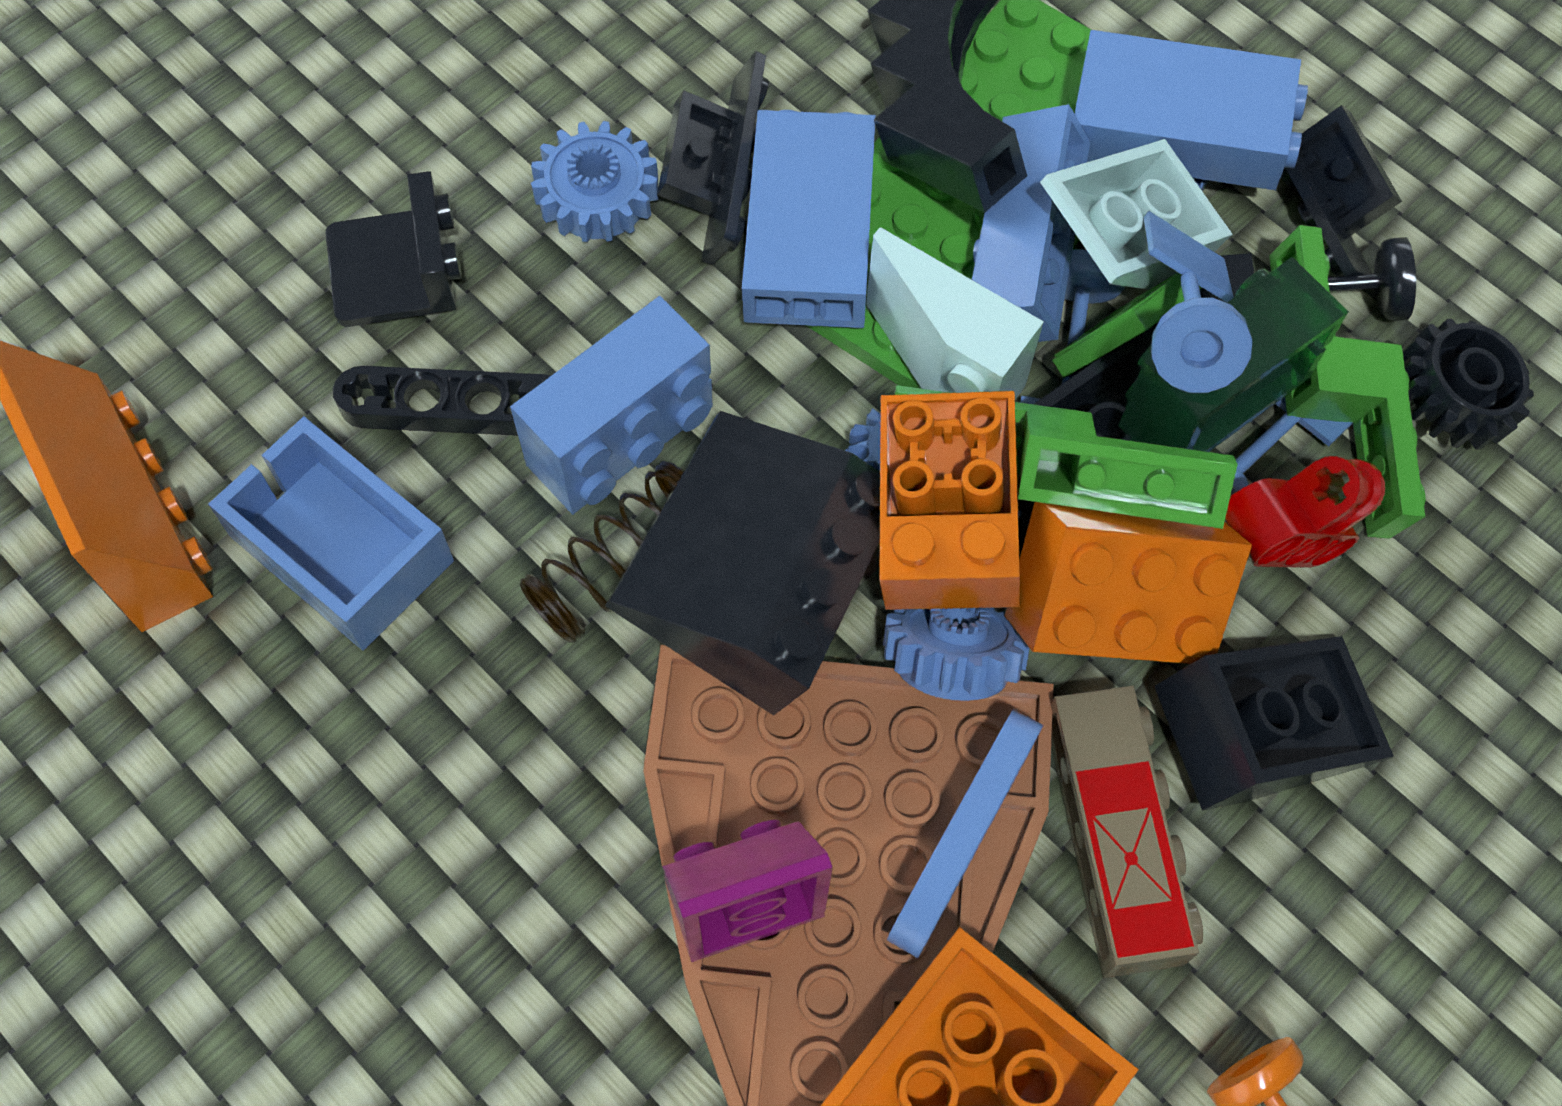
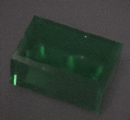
M1293 257L1270 273L1265 268H1262L1252 274L1237 290L1235 298L1228 302L1245 318L1252 337L1251 359L1243 373L1226 387L1209 393H1189L1171 386L1158 374L1150 347L1138 362L1142 369L1137 381L1128 389L1125 395L1128 403L1118 426L1134 442L1210 452L1311 377L1326 351L1324 347L1331 343L1349 311Z

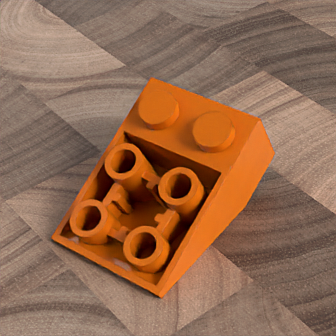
M1014 391L881 395L880 585L885 610L1020 607Z

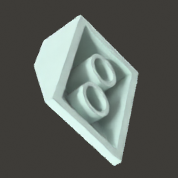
M1165 139L1047 174L1040 182L1103 275L1113 285L1149 290L1177 273V271L1149 254L1144 216L1148 211L1213 252L1233 235Z
M880 227L873 235L866 305L922 389L949 393L1014 391L1016 400L1026 386L1044 321Z

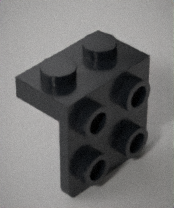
M431 171L407 174L411 211L339 221L330 224L326 228L325 234L333 309L337 322L341 326L351 327L456 310L452 280L462 278L456 244L455 242L447 243L445 230L455 229L453 212L448 193L437 194Z

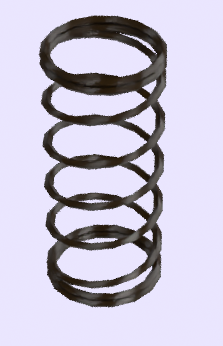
M662 461L655 467V472H649L645 476V491L648 500L637 494H622L620 496L619 510L623 522L612 516L597 515L594 518V533L599 546L585 538L571 537L568 540V554L575 571L558 560L544 559L541 564L544 582L532 574H526L525 578L520 580V587L529 603L561 638L569 643H575L577 639L581 638L582 634H585V629L574 618L558 596L550 581L546 566L553 564L564 570L589 591L605 612H611L609 608L605 607L607 601L590 584L574 554L573 544L580 542L590 547L608 561L621 578L626 570L609 552L601 536L599 522L607 520L628 533L636 545L640 547L644 539L633 529L627 517L624 501L627 498L637 500L654 511L656 516H658L661 509L657 506L652 495L649 480L655 477L660 489L668 499L674 489L673 485H676L683 473L681 468L673 463Z

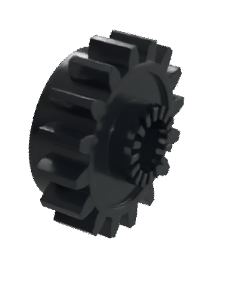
M1450 318L1446 319L1438 328L1433 324L1428 325L1402 351L1405 371L1409 376V401H1414L1417 406L1411 413L1412 420L1428 419L1431 422L1429 427V435L1435 438L1442 431L1449 433L1452 447L1459 448L1469 440L1475 450H1480L1491 441L1495 444L1502 441L1518 428L1517 425L1529 416L1530 411L1523 405L1534 396V391L1529 389V370L1514 345L1495 330L1476 324V322L1471 320L1468 323L1456 324Z

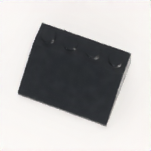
M720 411L704 435L605 607L774 716L810 688L880 542V472L851 452Z

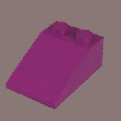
M779 820L764 821L742 831L740 834L742 840L716 849L713 842L698 843L678 851L673 856L674 863L662 866L665 882L691 962L825 917L833 867L826 850L799 821L785 826H781Z

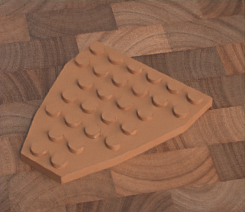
M665 645L660 646L643 772L662 866L674 863L673 856L686 847L703 842H713L716 849L742 840L741 832L755 824L768 820H779L781 826L799 821L826 850L833 867L825 917L694 962L690 960L667 888L686 988L728 1106H821L959 927L993 953L1049 812L1052 737L1051 704L1053 702L1054 684L1029 681L1013 683L1008 681L1005 688L993 696L979 700L959 701L935 697L915 689L894 671L895 668L822 661L810 688L773 716ZM1015 709L1044 726L919 958H916L887 941L888 935L1011 711Z

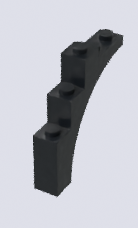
M880 0L867 12L881 51V55L870 64L886 108L874 119L889 165L985 213L1027 177L1015 129L984 111L963 89L961 84L967 51L979 25L998 0Z

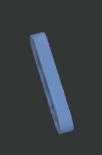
M1015 709L1011 711L888 935L887 941L919 958L1044 726L1043 724Z

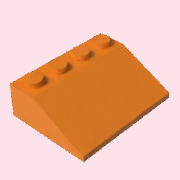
M0 341V401L71 555L141 632L212 598L213 595L203 575L212 571L213 568L196 537L193 536L185 540L178 525L187 521L188 517L172 488L169 486L163 490L160 489L154 476L163 472L164 469L149 441L146 438L140 441L136 440L131 428L140 424V420L125 393L121 390L112 395L97 373Z
M959 927L821 1106H1113L1139 1069Z

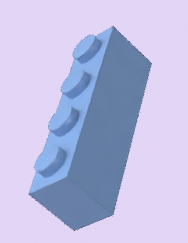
M1069 104L1003 117L1002 122L1015 129L1027 177L984 213L980 239L976 240L973 249L975 266L972 280L1044 321L1038 342L1058 340L1075 232L1040 182L1047 174L1087 163L1090 140Z

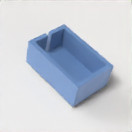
M658 296L510 406L526 466L572 515L586 504L595 505L601 502L611 493L616 485V481L635 466L642 468L650 464L661 453L666 442L682 430L688 432L695 429L706 419L713 407L712 381L709 378L711 374L710 345L661 296Z
M303 416L261 455L280 489L285 492L278 500L261 471L251 464L208 505L228 535L364 651L454 562V559L440 527Z

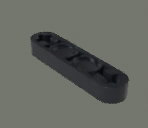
M357 366L344 371L336 379L333 386V398L343 419L350 425L359 428L518 436L510 408L513 405L511 396L519 395V399H521L552 375ZM428 388L440 393L439 402L427 411H415L407 405L412 394L420 389ZM363 389H371L374 396H367L364 400V405L356 406L352 398H360ZM392 389H394L395 408H390L387 401L393 400ZM489 391L501 397L499 406L488 414H477L468 409L469 401L480 392Z

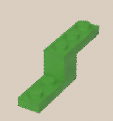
M1299 225L1269 255L1280 355L1292 368L1290 375L1284 383L1287 416L1335 422H1353L1357 459L1374 464L1381 471L1385 481V495L1381 505L1373 513L1365 517L1367 537L1390 539L1425 517V490L1420 481L1416 452L1417 432L1412 424L1408 395L1409 376L1405 371L1402 345L1335 337L1336 313L1331 307L1328 283L1330 263L1324 251L1322 228Z
M896 385L895 395L949 393ZM1015 402L1018 499L1223 529L1238 465L1233 455L1096 436L1091 412Z

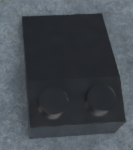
M1342 636L1205 655L1154 686L1202 811L1255 800L1383 762L1394 757Z

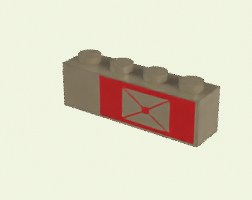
M1134 686L1055 696L1051 704V748L1102 978L1182 967L1199 954L1198 944L1203 942V925L1196 904L1194 902L1187 903L1181 876L1186 874L1185 851L1179 836L1170 835L1164 811L1168 810L1170 805L1169 787L1161 769L1154 770L1149 746L1154 741V729L1150 712L1146 706L1139 707Z

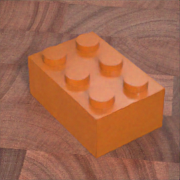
M1035 502L1019 559L1020 607H1007L1005 617L1032 652L1192 664L1205 655L1218 653L1252 545L1226 522H1224L1223 529Z

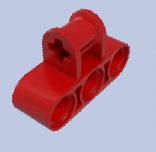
M1325 456L1310 464L1290 480L1267 478L1243 487L1230 496L1225 520L1230 527L1252 545L1248 557L1254 566L1317 567L1342 555L1358 542L1360 537L1352 526L1373 513L1381 505L1385 495V481L1381 471L1370 462L1361 459L1348 460L1340 456ZM1343 475L1349 477L1350 481L1346 484L1342 479ZM1343 491L1346 498L1340 499L1338 493Z

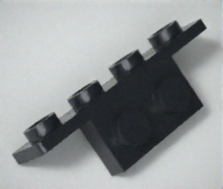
M758 51L751 55L735 76L728 109L684 90L674 103L657 195L709 215L702 262L714 265L727 249L734 250L738 246L745 229L746 220L740 216L742 201L746 198L751 187L752 170L748 168L749 157L754 151L757 110L764 101L769 85V80L763 77L766 55Z
M1341 105L1302 133L1296 165L1294 169L1284 167L1281 179L1290 188L1296 187L1303 202L1297 205V208L1307 226L1322 228L1323 238L1328 245V248L1324 251L1329 258L1332 272L1337 277L1372 274L1352 235L1400 204L1402 200L1352 113Z

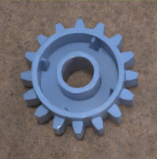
M603 121L599 126L598 132H590L586 123L580 122L577 135L571 137L561 129L557 131L559 144L557 147L544 143L540 146L542 161L532 162L531 165L534 181L531 182L535 204L540 205L542 217L546 223L554 220L557 221L561 235L565 236L570 232L581 237L582 242H588L589 239L612 241L614 236L625 231L628 233L635 231L634 224L640 218L648 219L651 216L650 201L658 200L659 197L657 195L656 158L649 157L648 143L645 140L633 144L631 129L625 127L617 135L610 133L609 122Z
M995 608L894 610V614H887L883 641L885 660L896 661L894 671L909 685L935 697L959 701L988 698L1002 691L1008 681L1017 683L1020 680L1021 670H1026L1029 647L1006 619V611L998 613L995 611Z

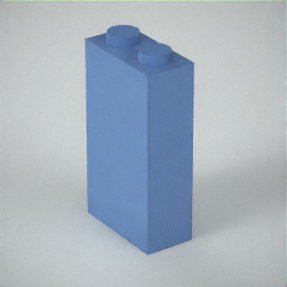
M1090 30L1074 113L1090 140L1087 162L1165 139L1192 178L1276 191L1284 167L1294 169L1301 145L1302 133L1292 132L1293 120L1300 121L1302 118L1308 93V85L1298 84L1301 59Z
M794 110L757 111L742 280L744 322L864 328L875 135L874 119L876 115L854 114L850 112H797Z

